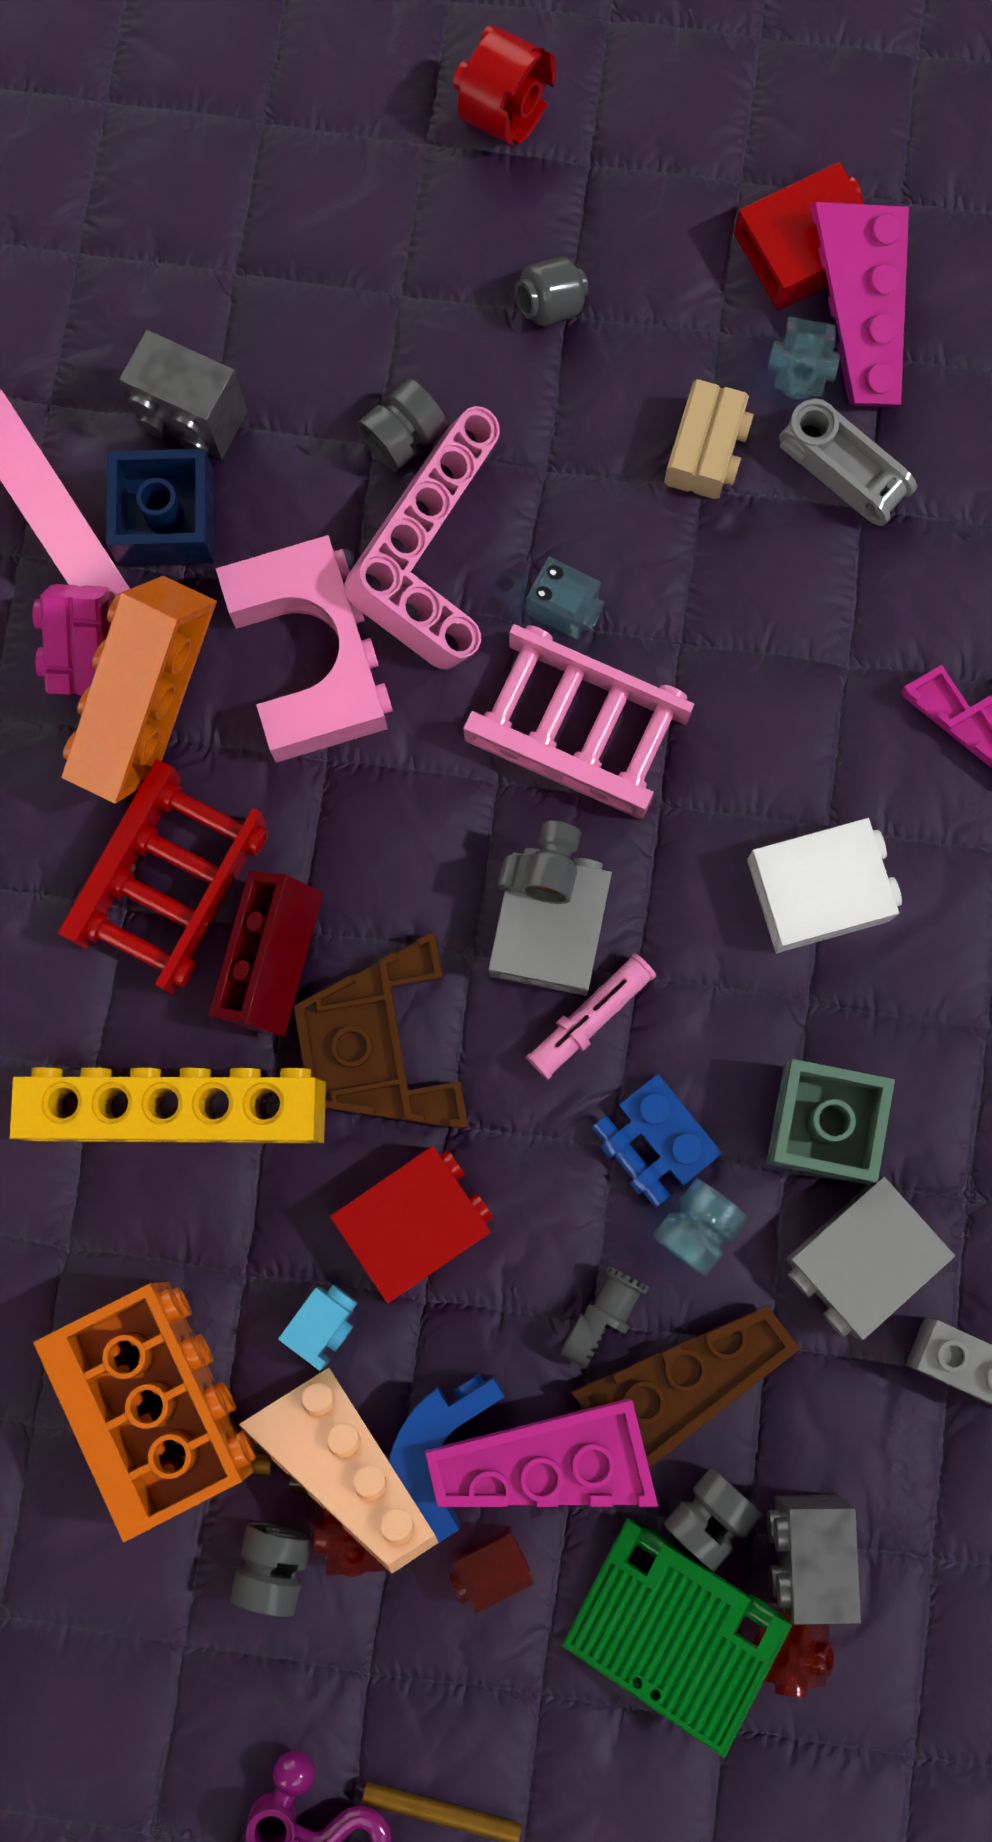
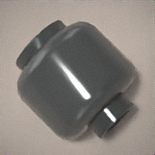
M565 256L552 257L529 264L521 272L520 279L515 285V299L519 311L523 317L530 319L538 326H550L575 318L582 311L585 296L588 293V281L585 273Z

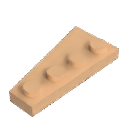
M330 1368L322 1371L239 1424L241 1429L247 1434V1437L255 1444L257 1443L271 1456L272 1460L287 1475H291L323 1509L325 1508L342 1524L343 1528L391 1574L438 1543L434 1532Z

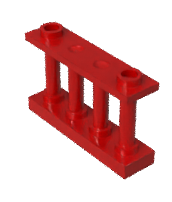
M156 758L58 934L87 950L91 941L97 942L100 939L161 971L155 985L173 995L177 986L184 988L191 979L197 965L193 957L249 856L256 857L260 853L267 840L269 831L265 829L267 821L263 814L254 808L251 809L245 822L242 823L183 793L182 786L179 785L182 778L175 768ZM173 809L233 840L234 842L220 867L159 836L158 829L155 827L164 811L170 812ZM149 852L209 883L210 885L197 909L194 910L134 879V872L131 870L139 855H146ZM123 896H126L185 927L186 929L172 954L109 922L110 917L106 914L115 898L121 899Z

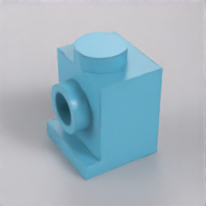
M332 1285L329 1291L321 1286L316 1287L278 1340L320 1371L331 1360L323 1354L325 1349L329 1347L336 1352L354 1326L348 1323L347 1319L352 1314L357 1302L335 1285Z

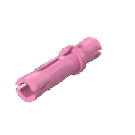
M634 953L571 1016L567 1018L563 1015L556 1022L558 1028L532 1053L526 1056L527 1060L545 1079L549 1080L552 1077L551 1075L578 1049L584 1051L591 1045L589 1039L650 980L656 977L654 970L643 958Z

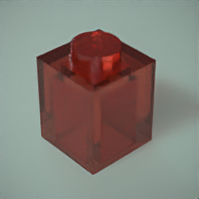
M511 1526L455 1554L453 1565L456 1570L449 1573L451 1583L460 1602L463 1604L470 1600L476 1614L534 1584L533 1572Z

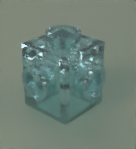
M788 317L783 342L773 341L768 370L776 371L775 389H780L786 396L796 399H808L811 395L822 397L825 381H835L840 360V353L833 351L835 325Z

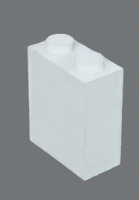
M869 818L752 850L747 861L775 953L887 923L899 914L897 906L902 905L901 892L894 877L888 878L882 860L887 857L885 842L879 830L873 831Z

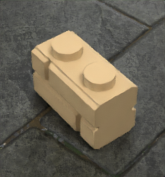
M699 379L693 380L667 466L664 481L667 486L687 492L693 491L695 494L712 499L720 498L723 484L733 486L741 457L732 455L736 440L746 442L754 416L753 413L745 411L749 398L746 392L728 387L720 388L717 384Z

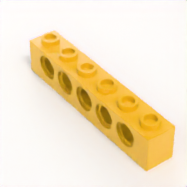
M38 1067L31 1069V1077H13L10 1139L47 1142L324 1143L326 1082L317 1078H311V1069L282 1068L280 1069V1077H261V1069L231 1068L230 1077H211V1069L180 1068L179 1077H161V1069L130 1068V1077H111L112 1069L81 1068L80 1077H62L63 1069ZM224 1091L229 1100L228 1110L222 1117L214 1119L209 1109L210 1101L214 1095ZM74 1092L78 1099V1106L74 1114L67 1118L62 1111V1103L69 1093ZM124 1092L128 1099L127 1109L122 1116L115 1118L111 1111V1102L118 1093ZM174 1092L178 1098V1108L171 1117L165 1119L160 1111V1103L167 1093ZM275 1092L280 1101L279 1110L272 1118L264 1119L259 1111L260 1101L267 1093Z

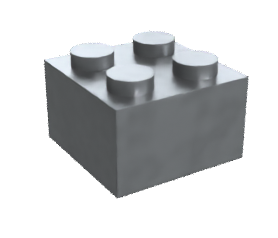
M149 330L145 331L119 379L128 398V404L132 407L138 420L137 423L143 430L160 438L167 434L179 440L185 449H206L208 454L221 460L248 412L234 369Z
M839 1495L775 1496L776 1510L767 1511L769 1543H775L778 1565L769 1566L771 1597L777 1598L778 1607L783 1608L794 1624L861 1623L855 1508Z

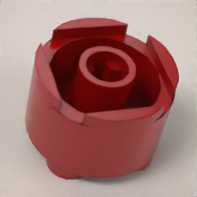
M492 24L488 25L482 32L479 45L469 62L466 60L462 61L454 74L453 88L459 91V117L464 122L507 144L513 145L512 140L518 143L525 141L538 125L548 105V102L542 100L541 97L546 84L554 87L557 68L555 56L505 29L498 28Z

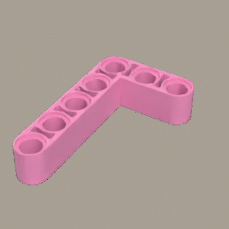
M0 388V481L69 585H77L78 587L109 588V601L111 605L119 593L130 589Z
M479 406L468 408L445 430L348 574L344 583L347 599L354 607L439 669L453 668L472 656L480 646L481 633L478 625L469 616L411 573V570L498 440L500 426L497 418L491 411ZM465 429L475 436L477 442L472 441L467 436ZM441 465L446 466L451 471L453 479L444 474ZM416 500L425 504L428 508L429 516L418 509ZM391 537H395L402 542L405 553L398 551L393 546ZM366 574H370L378 580L380 591L369 586ZM406 604L412 605L418 611L420 621H416L408 615ZM445 633L453 636L456 640L458 651L451 649L447 644Z

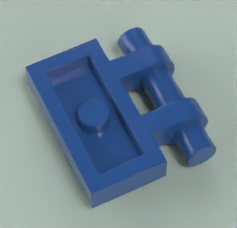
M659 1074L618 1106L630 1121L624 1128L619 1131L607 1115L591 1127L604 1143L600 1146L609 1159L612 1156L616 1158L632 1178V1181L629 1182L631 1187L638 1195L643 1192L655 1208L671 1196L658 1180L666 1172L670 1171L680 1185L683 1186L723 1154ZM639 1135L643 1137L659 1157L649 1167L630 1145V1142Z

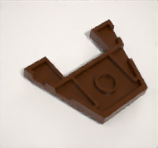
M435 933L427 934L417 939V942L383 957L378 960V963L353 976L350 975L294 1005L303 1068L311 1069V1078H317L326 1082L325 1109L458 1129L469 1128L461 1081L408 1090L392 989L443 980Z

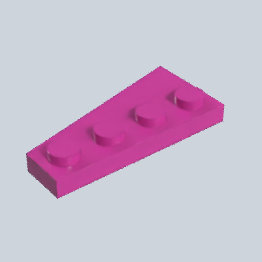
M815 202L810 206L813 224L817 225L821 245L818 248L821 267L826 270L830 291L828 302L831 317H835L840 341L837 343L849 406L897 407L901 405L909 207Z
M630 1398L425 1450L437 1507H507L508 1505H536L537 1507H558V1505H589L590 1507L638 1505L639 1507H658L633 1400Z

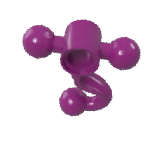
M299 1751L287 1752L277 1760L272 1773L276 1785L275 1792L265 1793L255 1800L250 1808L246 1829L247 1842H342L356 1829L367 1831L370 1835V1842L392 1841L390 1826L384 1816L374 1808L362 1805L347 1808L321 1831H312L297 1824L296 1809L293 1802L296 1796L302 1795L310 1789L316 1774L315 1766L310 1757ZM274 1816L281 1819L286 1828L277 1835H267L259 1829L257 1824L265 1817Z

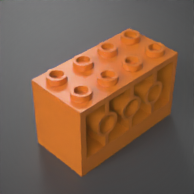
M169 1281L150 1283L33 1342L123 1543L241 1483L255 1471L251 1461L258 1458L254 1442L247 1437L244 1430L238 1431L230 1412L236 1410V1406L228 1387L223 1381L216 1384L208 1365L214 1362L205 1338L202 1334L194 1336L186 1317L192 1315L183 1291L180 1287L172 1289ZM130 1345L137 1346L140 1357L138 1358V1363L132 1362L129 1356ZM152 1393L159 1395L162 1400L161 1412L158 1409L155 1410L151 1404ZM174 1441L177 1445L181 1444L185 1450L186 1455L183 1457V1460L181 1458H174L172 1454V1448L175 1446Z

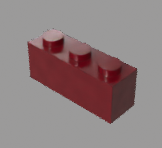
M248 871L209 1017L246 1031L285 1037L323 892L286 874Z

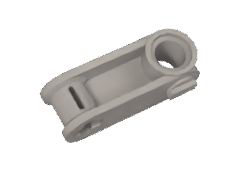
M813 398L798 405L791 416L788 426L779 434L780 448L873 524L878 526L885 525L890 520L891 510L904 496H911L917 490L915 479L905 467L823 399ZM806 425L813 426L818 429L821 436L816 438L810 437L802 431L801 427Z

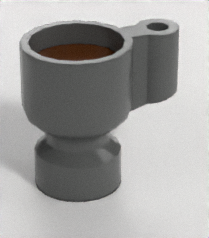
M561 821L543 822L538 838L541 850L529 855L515 854L505 856L497 888L510 893H524L533 899L551 904H566L570 902L577 875V866L570 857L572 853L578 850L582 834L580 829Z

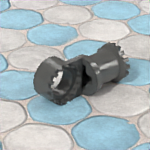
M608 1266L605 1271L608 1279L595 1304L588 1305L584 1314L581 1313L560 1352L561 1356L583 1368L588 1366L591 1360L590 1356L593 1357L595 1352L592 1350L594 1348L597 1349L599 1345L597 1342L598 1340L601 1341V1334L604 1335V1330L607 1327L606 1324L625 1334L628 1332L630 1327L627 1324V1320L640 1294H647L650 1288L628 1275L625 1277L623 1272L611 1266Z

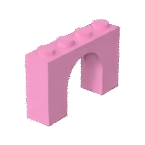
M329 535L215 568L229 615L236 629L285 614L302 613L312 615L327 623L339 638V652L336 662L322 681L303 691L256 704L270 752L276 763L388 729L384 714L393 711L385 683L376 686L374 684L370 669L379 666L371 638L365 640L360 638L356 624L365 622L363 613L347 599L343 579H346L350 573L343 549L333 551Z

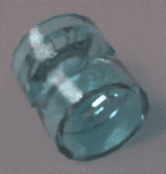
M696 1178L679 1200L681 1207L679 1214L669 1213L652 1236L681 1261L706 1277L723 1255L720 1244L723 1241L733 1242L749 1218L722 1194Z

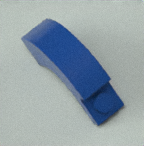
M480 1374L470 1378L453 1390L458 1399L451 1403L439 1385L428 1393L412 1410L394 1442L389 1463L434 1532L438 1543L458 1531L461 1521L452 1507H437L425 1450L442 1446L445 1439L457 1427L505 1397V1392L495 1376L490 1377L486 1381L482 1379Z

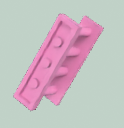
M513 624L509 632L510 648L520 653L492 711L485 712L484 716L471 711L463 728L465 741L643 820L654 793L646 789L645 776L671 720L687 725L694 703L686 700L687 695L675 687L661 685L658 688L552 641L553 637L548 632L539 627L528 625L524 629ZM537 660L564 671L536 732L532 731L528 736L512 729V723L509 719ZM584 680L609 691L581 752H575L574 756L557 749V743L554 741V738L581 681ZM626 700H629L654 712L626 772H620L619 776L602 769V763L599 761V758Z

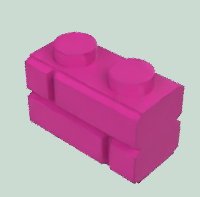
M54 584L50 585L40 595V599L34 601L33 624L35 629H42L43 647H39L36 652V673L38 677H45V692L48 694L70 695L76 693L77 695H83L84 691L91 686L96 669L92 667V660L99 645L106 640L110 628V622L107 621L110 607L109 588Z

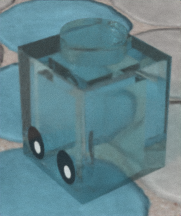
M549 556L526 598V614L578 639L584 626L592 629L602 612L605 602L599 599L601 582Z

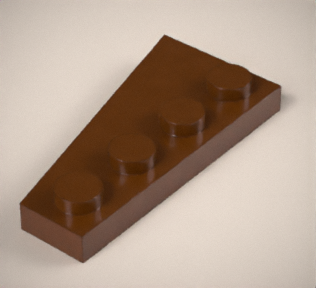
M764 1306L576 1388L571 1393L583 1409L627 1398L632 1399L650 1468L800 1350V1347L770 1308Z

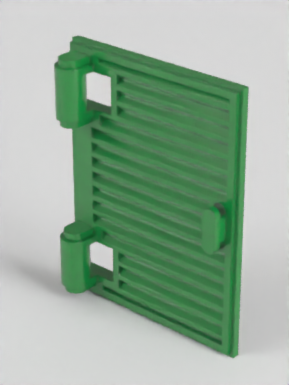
M626 1518L562 1647L719 1756L725 1758L793 1624L784 1619L785 1615L752 1594L747 1595L676 1549L675 1544L644 1524L639 1525L633 1520ZM636 1546L655 1557L648 1574L628 1562ZM744 1617L749 1618L766 1630L758 1647L736 1633Z

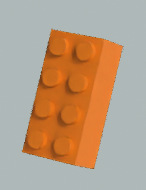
M165 576L121 592L114 598L107 614V621L111 623L107 638L99 645L92 660V667L96 669L92 684L84 691L78 704L77 712L81 715L77 731L69 737L63 750V758L67 762L61 778L114 804L140 788L156 758L160 761L163 759L216 606V600Z

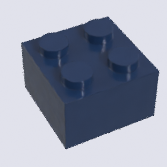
M206 449L107 451L106 545L118 565L214 563V470Z

